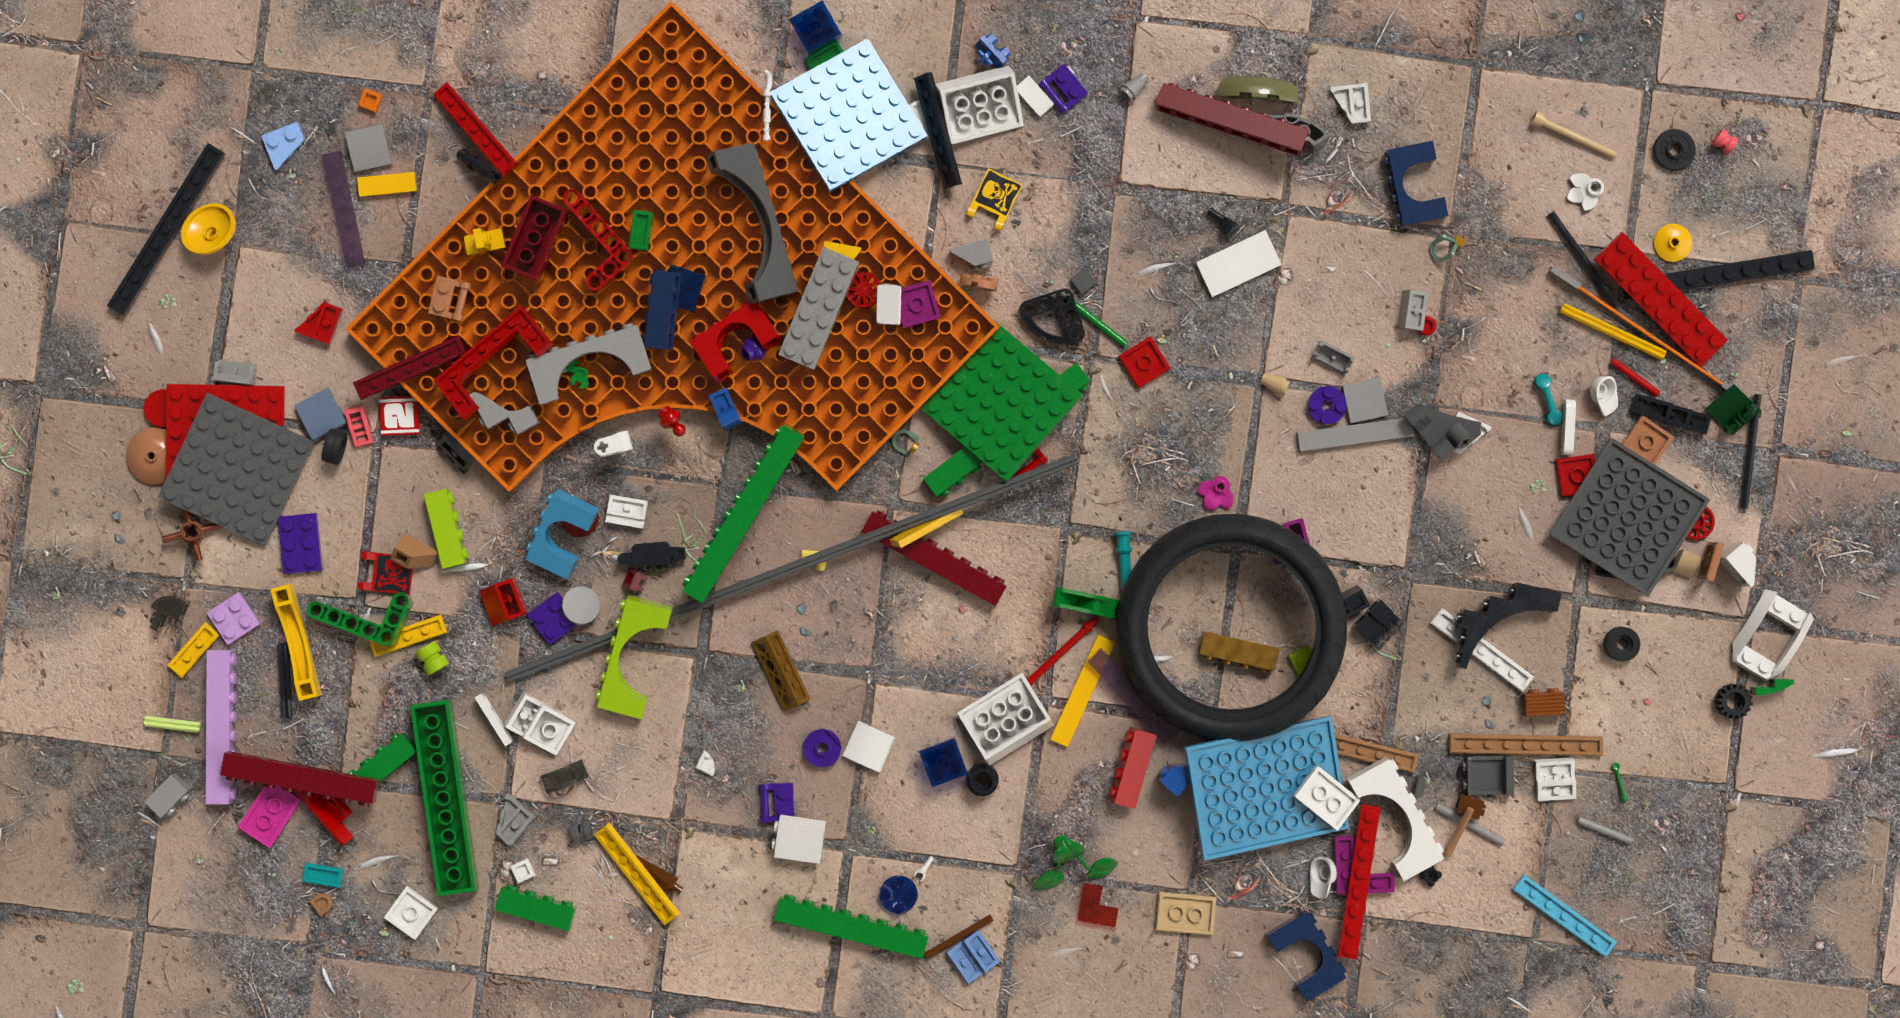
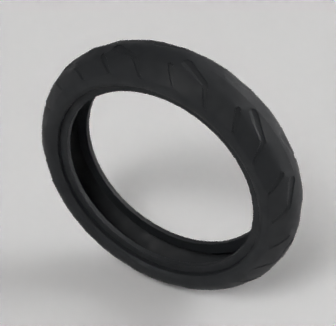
M1216 514L1184 523L1160 537L1133 567L1123 587L1117 611L1116 628L1119 654L1125 673L1138 695L1167 723L1186 733L1209 740H1239L1237 742L1256 740L1275 735L1300 721L1317 706L1332 686L1341 667L1347 642V616L1344 600L1339 585L1322 556L1302 537L1286 527L1271 520L1244 514ZM1223 546L1254 549L1266 553L1284 564L1294 573L1305 588L1311 600L1316 621L1313 650L1308 663L1296 681L1272 700L1242 709H1223L1208 706L1191 699L1179 691L1159 668L1153 656L1148 636V616L1151 601L1166 575L1188 557L1207 549Z

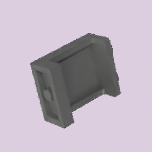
M1464 756V761L1461 762L1462 772H1465V780H1462V791H1465V795H1514L1513 756Z

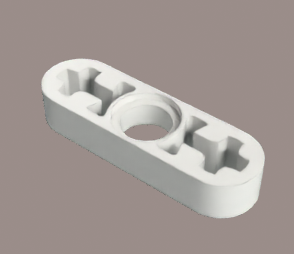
M1565 399L1563 403L1562 455H1572L1574 450L1576 401L1571 399Z

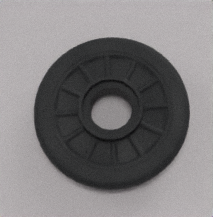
M1666 130L1655 141V159L1659 165L1667 170H1682L1688 167L1695 157L1696 146L1694 140L1683 130ZM1671 145L1679 147L1680 152L1678 155L1670 153Z

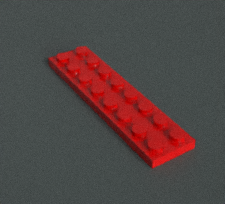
M1620 232L1594 258L1596 263L1699 367L1703 366L1728 341L1623 232Z

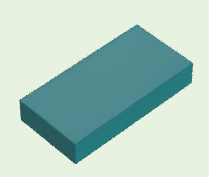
M306 862L302 882L341 888L344 868Z

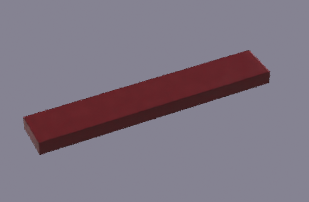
M458 335L353 382V385L360 400H364L456 359L467 351Z

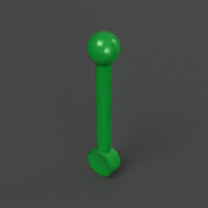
M1613 763L1612 769L1615 770L1621 792L1620 799L1622 802H1626L1628 797L1625 795L1619 773L1620 765L1619 763Z

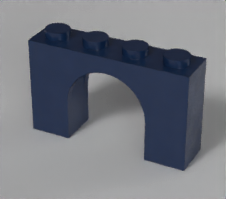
M1433 140L1387 150L1385 152L1386 155H1383L1385 167L1388 166L1389 174H1387L1389 186L1392 185L1393 193H1391L1392 203L1396 204L1397 212H1395L1396 222L1400 223V226L1403 227L1449 216L1445 197L1417 201L1409 197L1403 187V177L1409 167L1433 162L1437 159Z
M1303 910L1268 931L1266 935L1277 952L1299 940L1312 941L1319 947L1321 959L1318 967L1312 973L1295 982L1308 1002L1346 979L1344 973L1347 971L1341 962L1337 963L1334 957L1337 954L1333 947L1326 945L1324 940L1327 937L1322 929L1317 930L1314 925L1317 921L1313 914H1308L1306 910Z

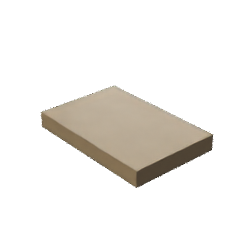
M1159 891L1156 930L1213 935L1217 897Z

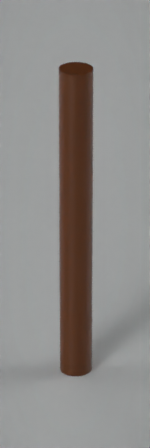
M989 914L924 953L926 958L930 959L993 922L992 916Z

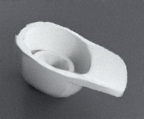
M1601 376L1594 379L1590 387L1591 398L1598 404L1602 415L1607 416L1618 407L1615 379L1611 376Z
M1317 857L1312 861L1310 867L1311 893L1317 898L1325 899L1328 896L1331 884L1337 878V870L1331 859Z

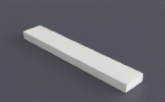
M1441 608L1430 624L1458 644L1459 635L1463 633V630L1456 629L1455 617ZM1483 638L1480 639L1472 653L1474 657L1521 692L1526 689L1534 676Z

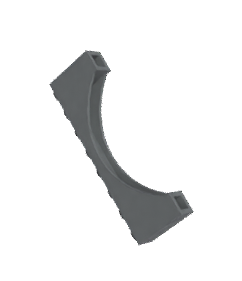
M754 143L716 150L706 155L710 173L717 174L735 185L748 198L761 224L763 233L761 262L753 280L745 286L750 305L798 292L797 281L791 269L792 264L788 259L786 244L781 236V228L775 216V208L769 196V188L766 185L764 171L760 166L758 151Z

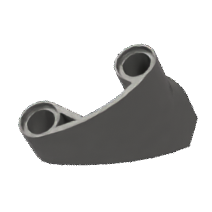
M1417 403L1404 414L1442 461L1456 449L1466 447L1481 435V422L1449 415Z

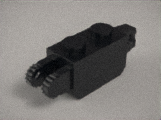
M667 541L634 544L631 552L618 555L617 562L620 564H632L633 567H638V571L649 570V566L657 565V569L668 568V564L686 559L685 547H671V544Z

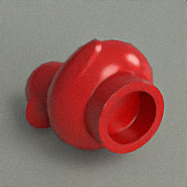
M670 406L662 408L657 414L660 418L661 427L664 429L673 428L672 431L675 436H683L686 428L683 424L679 423L680 411L672 409Z

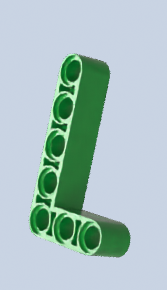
M396 593L391 599L381 625L317 601L311 602L307 606V614L311 618L383 646L393 647L400 638L413 601L405 593ZM405 597L406 604L400 607L398 602L400 598ZM320 606L321 613L315 616L314 609ZM334 613H338L339 618L336 622H332L331 617ZM394 615H398L399 621L393 625L391 619ZM355 619L356 626L355 628L350 629L349 623L351 620ZM370 626H373L374 632L368 636L366 631ZM387 633H391V640L385 643L384 636Z

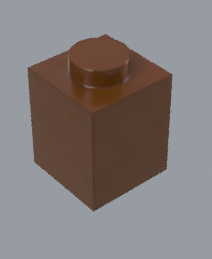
M1459 793L1454 811L1464 815L1467 807H1471L1474 809L1471 817L1479 820L1480 816H1483L1485 813V801Z

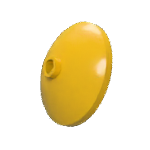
M218 203L206 204L197 208L187 217L182 226L181 240L183 245L190 252L197 255H208L222 249L235 232L236 220L234 214L228 207Z

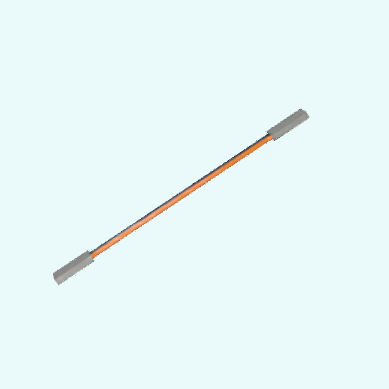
M1552 266L1549 269V273L1603 306L1718 384L1722 390L1726 391L1731 387L1581 287L1580 283L1556 267Z

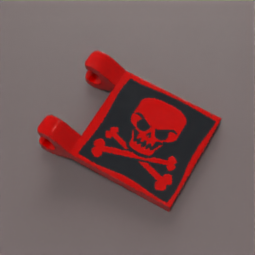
M363 551L361 554L362 559L375 560L372 583L359 582L358 589L388 593L402 592L410 595L413 568L407 569L390 560L392 554Z

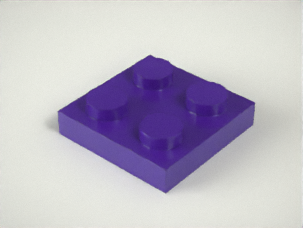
M556 592L527 614L549 645L577 626L564 617L561 606L563 597L559 592Z

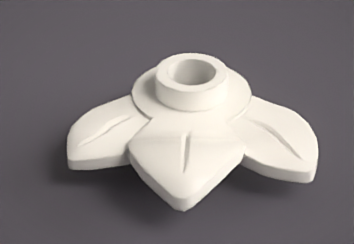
M1584 173L1572 175L1570 180L1575 187L1569 191L1567 200L1573 203L1582 202V207L1585 211L1594 208L1597 204L1598 196L1604 191L1603 182L1597 178L1591 179ZM1591 185L1597 186L1595 192L1591 190Z

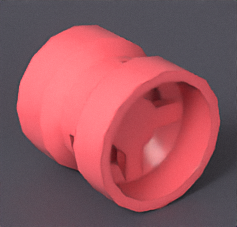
M1721 129L1711 144L1714 147L1722 148V152L1728 155L1734 149L1739 139L1728 135L1725 129Z

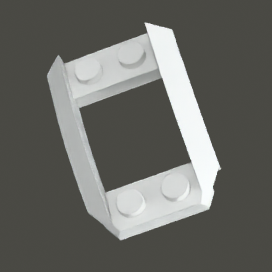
M1764 589L1759 602L1756 603L1746 623L1731 644L1733 645L1732 662L1763 681H1767L1782 673L1806 636L1814 618L1811 612H1804L1778 596L1776 591ZM1766 613L1796 631L1776 664L1746 646Z

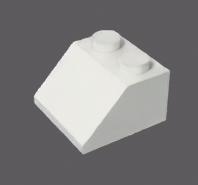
M1733 542L1722 552L1720 562L1741 586L1752 587L1755 580L1756 566L1754 550L1748 543Z

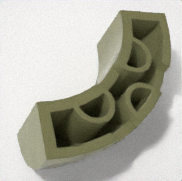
M1226 76L1220 82L1217 96L1228 99L1257 98L1283 104L1298 103L1299 100L1297 88L1293 83L1266 77Z

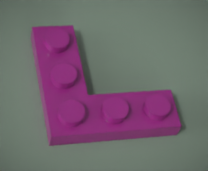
M1354 835L1334 836L1335 866L1337 870L1336 894H1347L1355 844ZM1393 872L1370 873L1367 893L1395 892Z

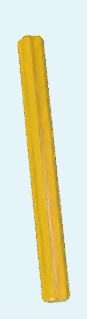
M1566 303L1560 308L1559 312L1659 360H1663L1666 355V350Z

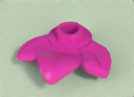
M1217 476L1212 481H1204L1199 485L1197 493L1205 496L1204 506L1207 511L1214 510L1220 505L1229 510L1233 505L1234 495L1229 490L1230 481L1228 478ZM1223 483L1224 488L1219 489L1217 485Z

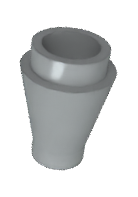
M1140 73L1137 77L1123 84L1120 93L1128 101L1136 99L1145 84L1148 83V79Z

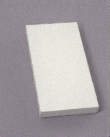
M1266 230L1196 262L1211 297L1282 265Z

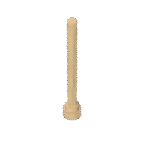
M1536 111L1531 119L1530 125L1537 128L1538 126L1541 128L1544 126L1611 158L1617 156L1616 151L1547 120L1544 113Z

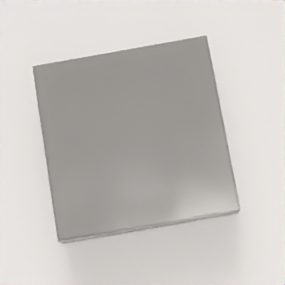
M1380 378L1342 386L1350 423L1388 415Z

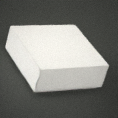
M529 858L510 866L518 884L536 876Z

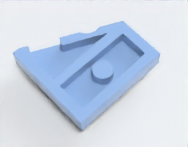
M298 122L262 135L265 147L276 171L305 142Z

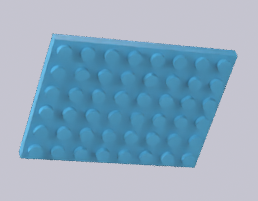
M1332 716L1297 722L1275 735L1256 740L1237 742L1239 740L1218 739L1184 747L1201 854L1204 861L1337 831L1292 796L1315 765L1319 766L1343 786ZM1348 818L1338 831L1349 829Z

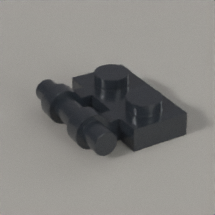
M449 432L442 437L437 446L441 455L447 458L453 464L456 471L459 470L463 475L469 471V468L475 461L473 456Z

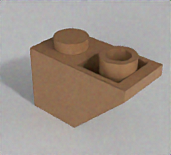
M405 533L394 547L390 560L407 569L433 566L438 551Z

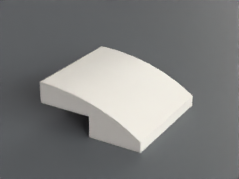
M858 721L843 756L877 772H881L896 737Z
M1573 757L1535 760L1538 801L1576 799L1575 760Z

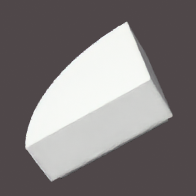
M704 750L696 768L713 776L715 772L714 760Z

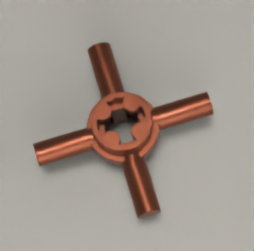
M182 509L185 523L181 526L180 532L162 536L163 542L168 543L183 539L186 543L191 544L195 561L202 560L199 541L203 538L204 533L221 529V526L215 523L202 526L198 522L193 521L191 512ZM190 527L197 530L196 537L187 536L186 532L190 531Z

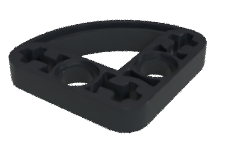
M1067 288L1026 300L1020 305L1021 317L1028 328L1038 337L1048 342L1074 344L1082 341L1085 337L1084 326L1074 295ZM1062 292L1070 295L1067 299L1068 302L1060 300L1057 301L1059 305L1055 306L1053 294H1056V298L1062 296ZM1046 297L1052 301L1051 307L1047 309L1041 305V300ZM1038 300V307L1041 311L1037 312V308L1032 309L1031 314L1023 311L1026 307L1025 304L1028 303L1029 306L1035 305L1034 301ZM1059 308L1068 336H1058L1043 330L1034 322L1032 317ZM1073 310L1076 313V318L1073 321L1067 320L1065 317L1066 311ZM1079 321V325H1075L1077 331L1082 332L1079 335V339L1071 336L1074 330L1073 327L1068 328L1067 324H1074Z

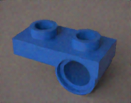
M727 388L708 395L724 431L742 424Z

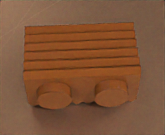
M1547 688V692H1539V689H1528V693H1523L1524 716L1565 715L1564 692L1559 691L1558 688Z

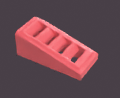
M364 404L346 408L344 414L354 447L374 443ZM353 413H361V415L351 417ZM363 420L362 423L353 425L354 421ZM365 427V430L355 432V429ZM367 434L368 438L357 440L358 436Z

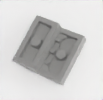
M383 123L345 132L354 172L392 164L393 161Z

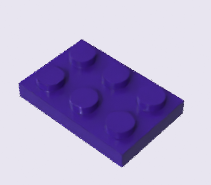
M318 514L280 516L278 518L283 574L323 570Z

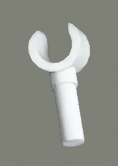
M932 856L914 873V877L917 873L923 874L920 882L924 880L926 870L934 859Z

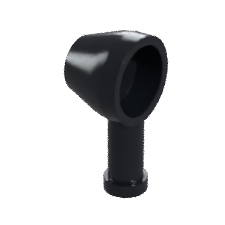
M1213 207L1207 212L1208 216L1222 223L1220 232L1231 238L1240 230L1241 225L1214 210Z

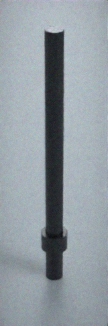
M1555 211L1549 213L1548 216L1601 289L1600 293L1603 297L1606 296L1614 308L1618 307L1620 302L1613 294L1611 286L1605 283Z
M1754 394L1753 402L1760 408L1762 395ZM1762 410L1750 422L1740 506L1743 509H1748L1758 422L1759 418H1761Z

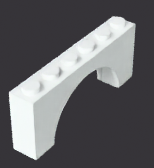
M1384 757L1346 778L1357 798L1370 794L1383 795L1397 802L1402 808L1408 823V840L1402 853L1392 863L1400 878L1406 881L1444 859L1442 855L1444 850L1439 842L1435 843L1433 839L1435 834L1430 825L1426 826L1423 820L1426 817L1421 809L1417 810L1415 806L1417 801L1412 793L1408 794L1405 788L1408 785L1404 777H1399L1396 770L1399 769L1393 759L1390 760L1388 757Z

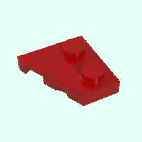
M323 302L294 332L331 344L343 308Z

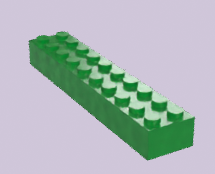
M787 424L783 427L780 425L774 433L775 441L768 443L763 451L766 454L764 459H759L755 464L753 470L756 472L753 476L749 475L744 482L745 490L743 493L738 492L733 500V503H735L734 508L727 510L722 518L725 520L723 526L718 525L712 535L715 539L713 542L709 541L702 551L705 553L704 557L697 559L692 567L695 570L693 575L689 573L682 584L685 586L683 592L701 603L706 600L805 438L804 434Z
M452 699L410 705L437 896L476 891L479 889Z

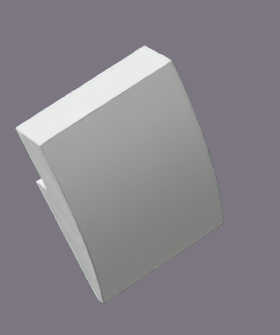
M523 691L504 725L509 730L521 735L524 739L557 756L576 722Z

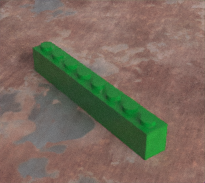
M789 894L779 898L774 921L923 959L929 934L925 933L926 930L915 928L914 930L907 929V925L896 923L895 926L888 924L889 921L878 918L877 921L872 920L869 915L859 913L858 916L851 914L852 911L847 909L834 910L833 906L828 904L815 905L814 901L809 899H803V901L795 900L796 897Z

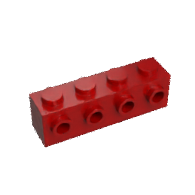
M1129 727V731H1126L1124 748L1119 753L1120 762L1118 768L1114 771V783L1108 792L1109 800L1114 804L1136 809L1156 734L1134 727Z

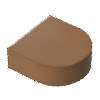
M320 893L309 901L320 916L328 912L333 906V899L327 893Z

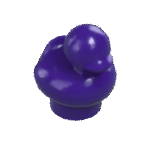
M754 333L753 338H747L744 341L743 347L740 348V353L746 361L761 360L766 353Z

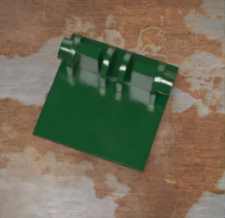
M1735 384L1705 408L1724 427L1723 431L1726 434L1731 433L1732 435L1761 411Z

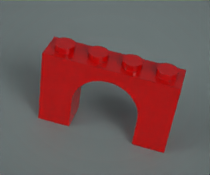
M749 300L744 302L741 308L729 312L724 319L714 322L710 325L709 329L696 334L690 341L717 383L734 373L722 354V342L731 331L740 328L752 331L766 351L782 341L758 303L750 305Z

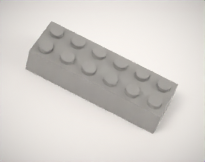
M826 247L822 248L778 355L813 370L816 369L860 264L859 261Z

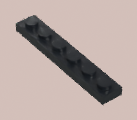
M933 73L922 74L915 77L914 81L943 189H949L961 185L962 181Z

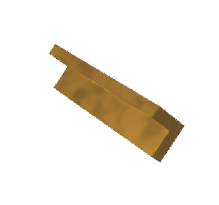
M778 630L751 642L784 712L811 699ZM760 642H763L766 648L765 652L762 651L759 645ZM769 661L773 663L774 670L770 668ZM777 678L781 680L782 687L778 685ZM785 695L789 697L792 704H787Z

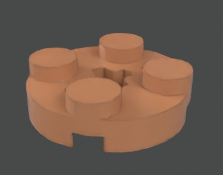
M961 273L959 285L974 289H984L986 291H996L998 279L982 278V275Z

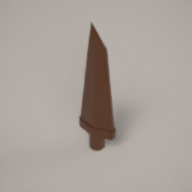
M636 856L664 891L669 893L672 889L678 894L681 893L683 887L676 883L678 880L677 876L640 856Z

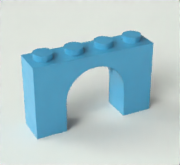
M557 489L554 494L550 493L546 500L548 507L542 511L539 517L541 523L540 526H536L532 536L535 538L533 542H529L525 552L528 554L525 560L568 579L574 570L579 556L558 547L553 542L550 535V526L557 521H566L588 531L595 521L599 508Z

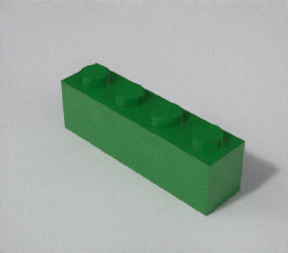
M397 733L389 739L391 743L388 746L382 745L379 747L372 759L367 757L360 763L361 767L357 771L352 769L348 774L380 779L381 782L417 753L416 745L406 733L401 735Z
M511 884L501 887L495 911L566 931L571 929L577 909L573 902L568 900L559 902L550 895L538 896L536 895L537 892L525 889V892L517 890V886Z

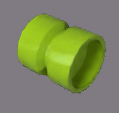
M437 641L431 642L414 653L419 662L425 663L423 668L427 676L450 664L446 656L439 654L441 648Z

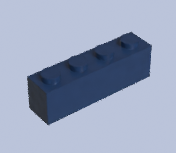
M653 270L650 276L651 293L648 295L649 311L645 317L647 329L643 335L644 347L673 350L682 273Z

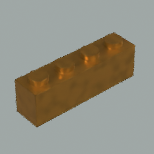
M1203 631L1199 654H1202L1203 659L1213 661L1214 657L1220 658L1221 663L1232 665V662L1240 663L1239 667L1251 669V666L1259 667L1258 671L1269 673L1270 670L1275 671L1280 648Z

